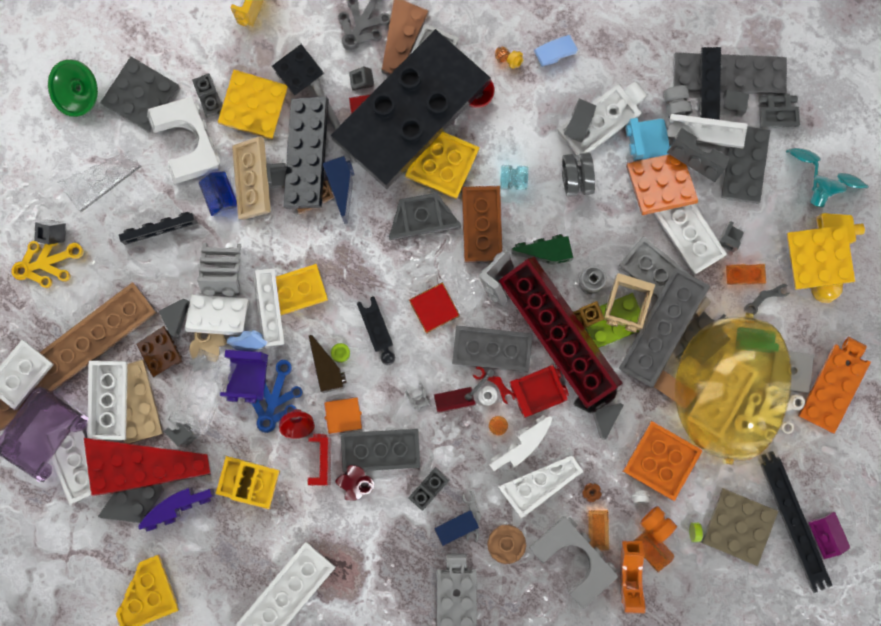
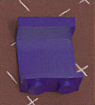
M225 350L224 357L230 359L227 389L226 392H220V396L225 397L228 402H238V399H245V403L256 404V400L263 401L268 355L263 352Z

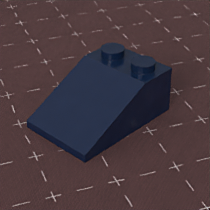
M345 156L324 162L323 166L343 222L347 224L353 188L352 176H355L350 160L346 161Z

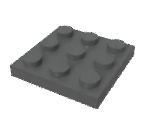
M130 56L100 103L145 131L150 132L152 127L147 117L148 109L169 103L179 85Z

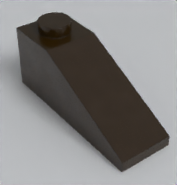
M309 335L320 392L326 393L344 389V384L347 383L345 372H341V369L315 337Z

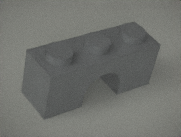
M681 128L672 140L667 153L711 181L716 182L725 171L729 157L715 148L710 153L702 151L696 144L697 137Z

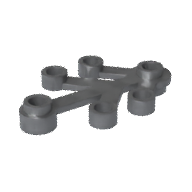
M347 0L356 26L351 31L349 14L347 12L339 13L338 19L345 33L342 37V45L346 50L354 51L358 49L360 43L370 40L376 42L381 40L382 32L379 29H373L370 33L362 35L360 33L363 29L380 24L387 26L390 24L391 17L388 13H382L378 17L369 19L377 3L383 0H370L362 15H360L358 0H355L356 3L354 5L350 4L351 0ZM346 16L347 19L341 20V17ZM387 17L388 21L384 22L382 18ZM379 33L380 35L379 37H374L373 34ZM354 40L355 42L354 44L350 45L348 44V41Z

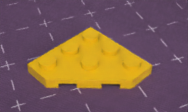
M160 554L139 562L121 606L117 610L116 617L120 626H142L180 610Z

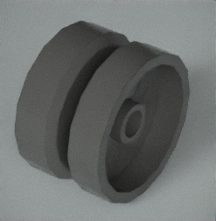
M590 152L580 153L577 161L573 154L562 156V180L567 197L577 196L579 186L583 195L595 193V172Z

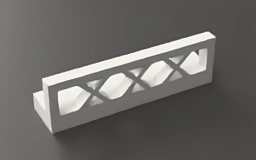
M671 114L668 139H674L680 129L683 128L696 136V142L743 149L748 124Z
M275 269L255 270L253 279L260 333L262 338L267 341V344L262 348L269 349L273 346L284 345Z

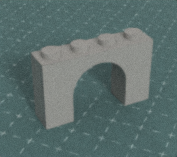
M563 516L529 548L542 563H545L560 548L568 545L578 546L586 553L589 561L587 574L568 592L584 609L618 578L615 573L617 569L610 561L606 563L602 559L604 554L597 547L593 548L589 544L591 540L584 532L581 534L576 529L578 525L571 517L567 519Z

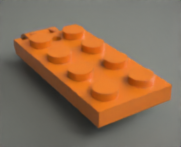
M848 336L841 348L837 344L832 347L805 400V406L798 414L799 417L835 434L871 363L868 360L860 359L867 346Z

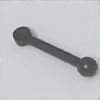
M488 370L486 376L470 393L465 395L467 401L472 400V396L486 380L494 376V370Z

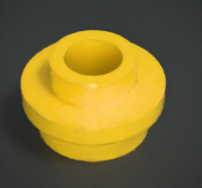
M515 50L510 53L507 63L511 69L521 66L524 60L523 53Z

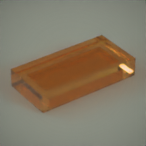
M588 510V530L591 540L589 544L593 548L597 547L599 550H609L608 510Z

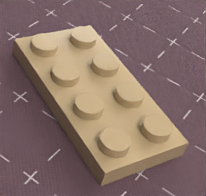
M256 137L232 145L238 219L245 220L271 212L264 138Z
M144 360L127 364L126 440H124L126 444L164 434Z

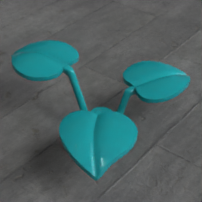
M802 148L786 150V153L789 152L795 158L814 164V184L812 188L814 193L810 202L815 206L824 207L828 197L845 192L847 187L842 183L853 188L867 189L869 187L861 179L848 173H839L837 175L838 181L818 175V161L821 158L817 154Z

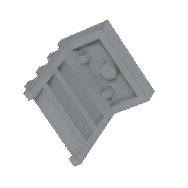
M203 243L199 277L197 278L201 294H224L226 296L240 294L238 272L241 244H237V248H209L207 243ZM206 255H236V258L206 257ZM205 264H206V265H235V267H234V268H208V267H205Z

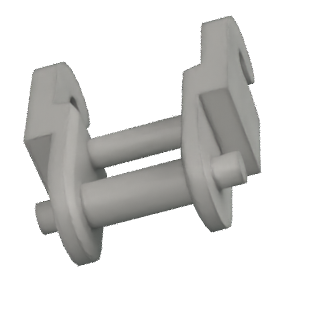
M419 383L423 393L416 398L411 399L407 390L405 391L410 403L415 404L414 410L417 409L418 412L420 411L419 408L427 404L430 406L429 402H431L430 399L427 400L426 398L428 394L422 383ZM424 397L425 401L417 405L415 401Z

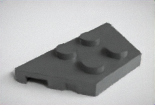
M437 192L403 198L399 200L391 232L389 233V240L460 228L461 223L452 214V211L442 201Z
M162 484L114 492L98 517L141 523L163 493L164 488Z

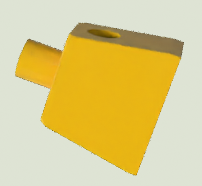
M822 213L816 217L818 228L847 225L850 245L856 242V235H864L865 233L864 224H854L852 215Z

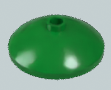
M74 59L63 60L52 68L48 77L50 99L60 112L67 116L78 117L92 110L97 101L98 86L95 76L88 66Z

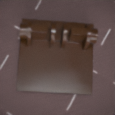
M162 326L136 344L153 378L174 364L178 365L183 362V357L176 350L177 345L174 346L175 341L172 340L165 326Z

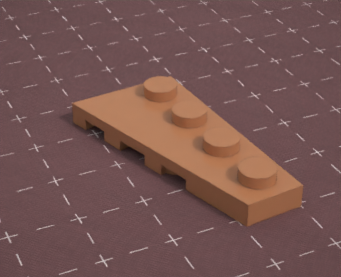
M394 0L382 72L390 75L410 55L427 18L428 10L404 0Z

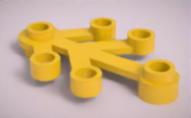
M31 241L28 243V249L22 261L16 262L13 265L12 275L17 280L29 278L38 282L44 288H50L53 284L51 278L47 276L41 277L32 272L42 269L57 276L59 280L67 282L70 280L71 274L66 270L55 268L51 264L70 257L79 259L84 253L83 247L78 243H71L67 246L66 251L49 256L52 248L57 246L58 243L45 244L37 261L30 263L34 253H38L41 250V245L38 242ZM33 244L37 245L35 250H32ZM75 249H79V253L77 255H74L73 253ZM21 268L25 269L23 274L19 273ZM66 272L67 277L62 279L61 275ZM45 279L49 280V283L47 285L43 284V281Z

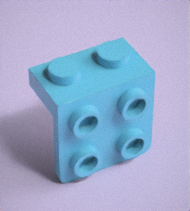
M638 118L629 120L625 129L626 135L630 139V155H633L634 161L669 155L667 151L670 145L664 119L638 122Z

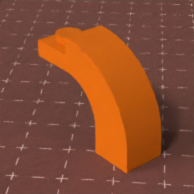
M622 541L620 589L625 613H645L646 609L642 585L644 561L642 541Z

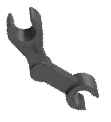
M782 284L772 290L761 291L752 303L744 307V311L749 306L752 307L754 311L750 316H753L758 312V306L766 298L788 296L790 293L783 294L780 291L781 288L788 285Z

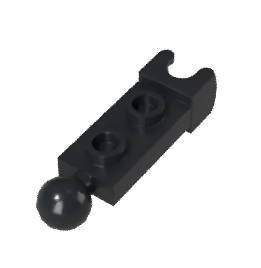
M372 296L370 298L371 306L369 308H365L361 302H357L375 352H382L380 359L384 365L393 364L396 357L394 352L388 349L393 346L375 297Z

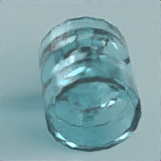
M501 165L500 189L511 190L515 186L517 190L527 191L528 166H517L514 169L512 165Z

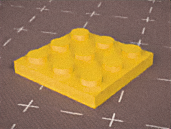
M233 69L218 124L273 140L287 93V85Z
M442 132L409 166L405 177L457 200L480 147Z
M847 225L787 233L795 290L855 282Z

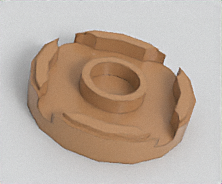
M500 525L490 533L487 541L491 557L502 564L517 562L526 550V540L523 533L512 525Z

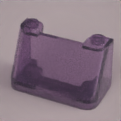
M39 387L32 392L0 436V456L37 481L44 483L52 473V466L48 462L71 431H82L86 427L88 416L58 393L44 387Z

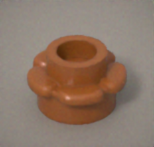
M588 483L582 492L583 497L588 502H595L602 496L601 488L598 484Z

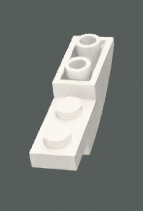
M543 415L535 420L536 425L532 428L526 426L520 430V435L517 438L521 444L514 443L507 448L508 453L503 456L499 453L491 458L492 463L489 466L492 471H495L509 461L515 467L525 460L546 435L553 419L551 415L547 418Z

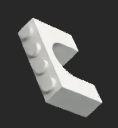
M192 97L148 109L147 117L154 133L173 127H182L192 132L197 139L198 146L194 152L168 161L167 168L174 184L216 172L220 164L218 154H214L212 149L213 141L206 134V123L204 119H200L198 114L200 113L197 102L194 103Z

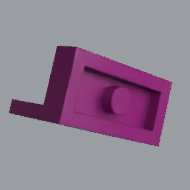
M835 512L808 522L824 559L840 556L850 549L849 542Z

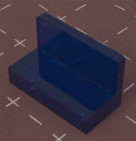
M225 171L209 173L199 181L200 189L211 216L217 215L222 210L237 207V200Z

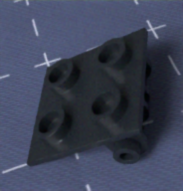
M302 44L272 65L277 76L283 80L294 96L324 74Z

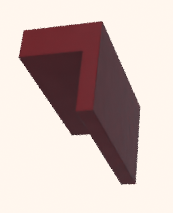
M472 387L434 394L437 413L475 406L476 403L473 396L470 401L465 399V395L472 391Z

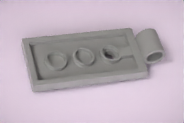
M644 236L619 264V267L631 277L655 284L653 295L659 298L675 267L689 274ZM706 296L694 316L699 317L711 303Z
M447 554V570L437 569V626H477L476 569L466 570V554ZM455 589L460 590L459 596L453 595Z

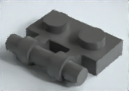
M773 94L759 96V104L767 105V107L760 108V127H798L800 125L799 107H791V103L798 102V96L783 94V96H774ZM774 103H783L784 107H775Z

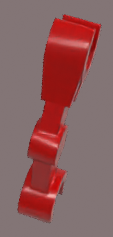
M482 367L475 368L482 371V376L477 377L473 375L476 380L483 379L486 376L485 370ZM493 376L487 379V381L497 386L502 401L505 404H508L505 400L507 394L511 395L512 399L515 400L514 394L505 387L500 377Z

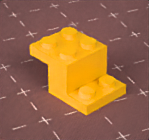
M226 456L215 494L229 497L231 500L270 509L280 470Z

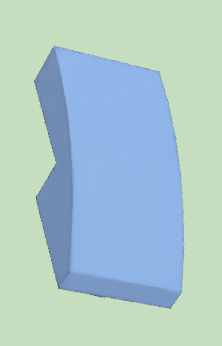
M567 35L536 48L534 53L541 66L557 63L560 58L576 54L578 49L571 36Z
M252 330V332L243 331L241 336L238 337L230 336L227 344L238 351H255L264 347L267 341L262 338V334Z

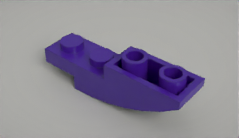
M187 488L173 494L159 503L144 517L138 525L139 530L145 529L148 532L157 529V524L164 522L165 525L176 522L175 518L181 516L179 508L181 511L193 508L192 504L199 502L202 505L211 502L210 498L215 496L214 490L208 489L194 494L193 488Z

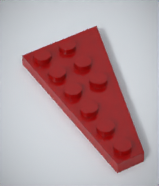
M83 438L92 497L211 475L207 454Z

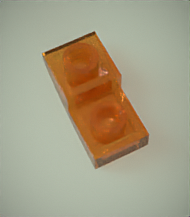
M765 264L726 265L727 285L766 284Z

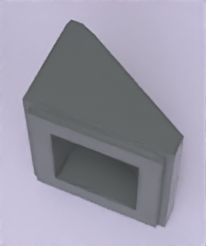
M363 66L349 72L352 90L374 86L371 68Z

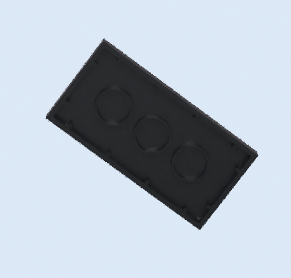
M435 29L331 134V138L383 187L388 189L491 83V77Z

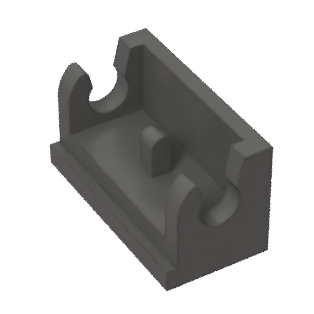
M176 422V425L180 429L171 430L166 428L164 430L168 437L178 447L187 448L200 436L188 424H181L179 422Z

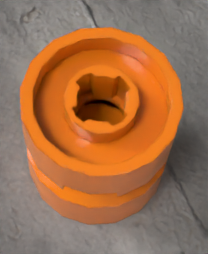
M658 506L649 511L640 521V525L646 531H652V536L658 543L665 541L677 528V525L671 519H665V513Z

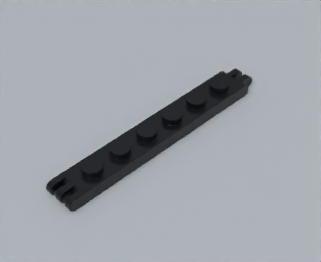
M773 451L768 452L771 460H768L766 454L761 455L763 460L761 468L812 592H818L816 584H818L820 590H824L823 581H825L828 588L832 587V582L780 457L776 458Z

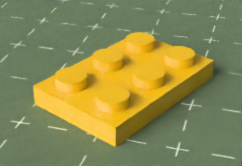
M317 264L276 276L281 316L328 301Z

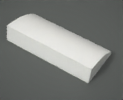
M89 361L88 439L126 440L128 362Z

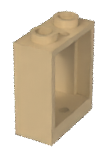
M618 273L615 276L604 312L606 324L615 327L619 324L625 326V330L630 332L640 331L644 325L655 284ZM619 285L645 293L637 323L610 315Z

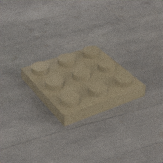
M722 488L701 543L758 566L779 511Z

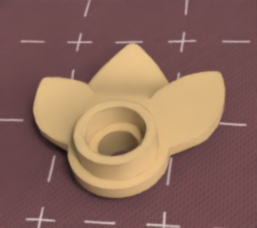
M195 332V339L191 342L189 348L192 359L204 354L208 360L216 362L220 355L219 347L227 344L225 336L223 334L207 333V338L202 339V333Z

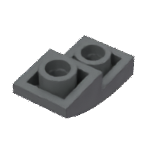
M210 73L192 79L206 117L209 118L219 114L222 109V103Z
M579 98L564 135L582 142L593 118L596 105Z
M435 467L408 499L423 511L450 479Z

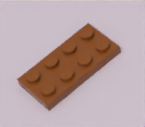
M500 186L462 187L464 263L493 262L494 257L502 252Z

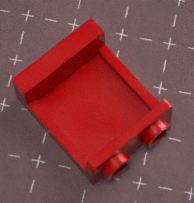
M552 364L509 382L523 418L568 400L567 396H569L566 386H562L559 380L562 376L558 367L554 368Z
M313 434V437H308V441L320 442V477H308L307 486L331 485V438H328L327 434Z

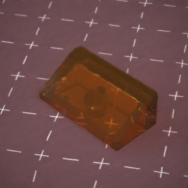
M644 530L633 540L642 541L644 558L657 572L670 564L675 557L663 542L658 543L653 538L652 531Z

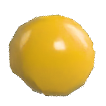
M843 284L811 288V291L816 300L821 303H830L841 295Z

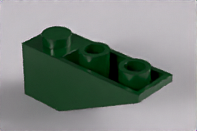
M563 234L552 236L551 240L546 241L544 238L536 239L532 244L526 245V242L518 243L511 250L514 255L525 258L535 257L537 261L551 265L569 262L574 258L569 236L563 237Z

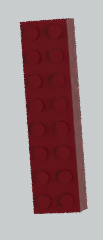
M535 257L528 258L498 280L586 408L623 384Z

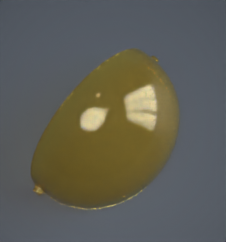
M746 313L744 317L722 318L701 329L686 347L676 375V406L686 433L703 451L715 457L723 458L726 460V464L733 465L734 461H746L755 458L771 444L784 420L791 391V363L785 341L772 324L753 318L754 314Z

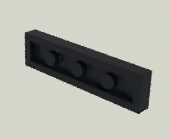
M701 47L700 117L720 120L721 47Z
M183 212L178 215L179 217L173 219L171 217L163 218L156 224L146 223L139 229L129 228L124 230V233L118 235L120 242L127 245L198 224L197 218L193 213Z

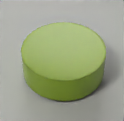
M338 343L332 347L331 357L338 363L346 362L350 357V349L347 345Z
M699 522L690 523L689 535L692 542H701L703 530Z

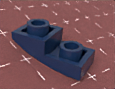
M470 510L434 528L441 545L444 546L478 529L479 526Z

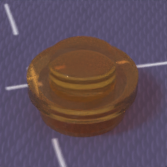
M495 416L489 422V430L494 435H502L508 429V422L502 416Z

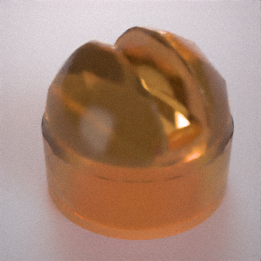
M501 46L495 50L494 55L499 63H503L507 60L510 52L506 47Z

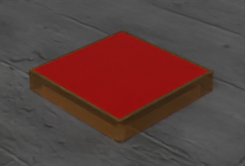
M443 282L409 299L426 334L460 317Z

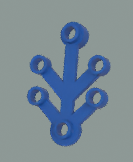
M280 360L276 364L278 376L272 394L265 380L264 398L268 404L266 413L259 400H257L256 404H252L258 415L257 428L263 433L273 431L276 427V422L280 421L288 413L289 407L297 409L294 405H287L285 410L273 415L276 407L293 398H300L303 394V390L295 386L291 391L280 396L285 377L292 371V365L287 360ZM282 365L288 366L287 371L283 372L281 370ZM295 389L300 390V394L298 396H295L293 394V391ZM265 420L270 421V425L268 427H265L263 425V422Z

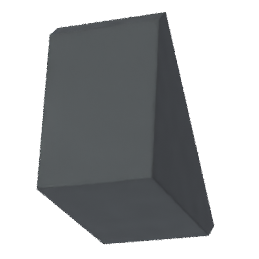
M181 299L159 310L170 335L175 338L179 337L190 302L186 299Z
M622 403L602 408L598 412L592 413L601 439H607L624 406Z

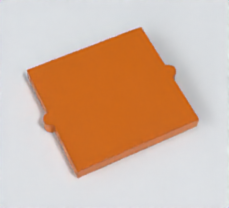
M358 397L324 402L326 412L324 419L327 420L328 434L362 429L360 417L362 412L359 409Z

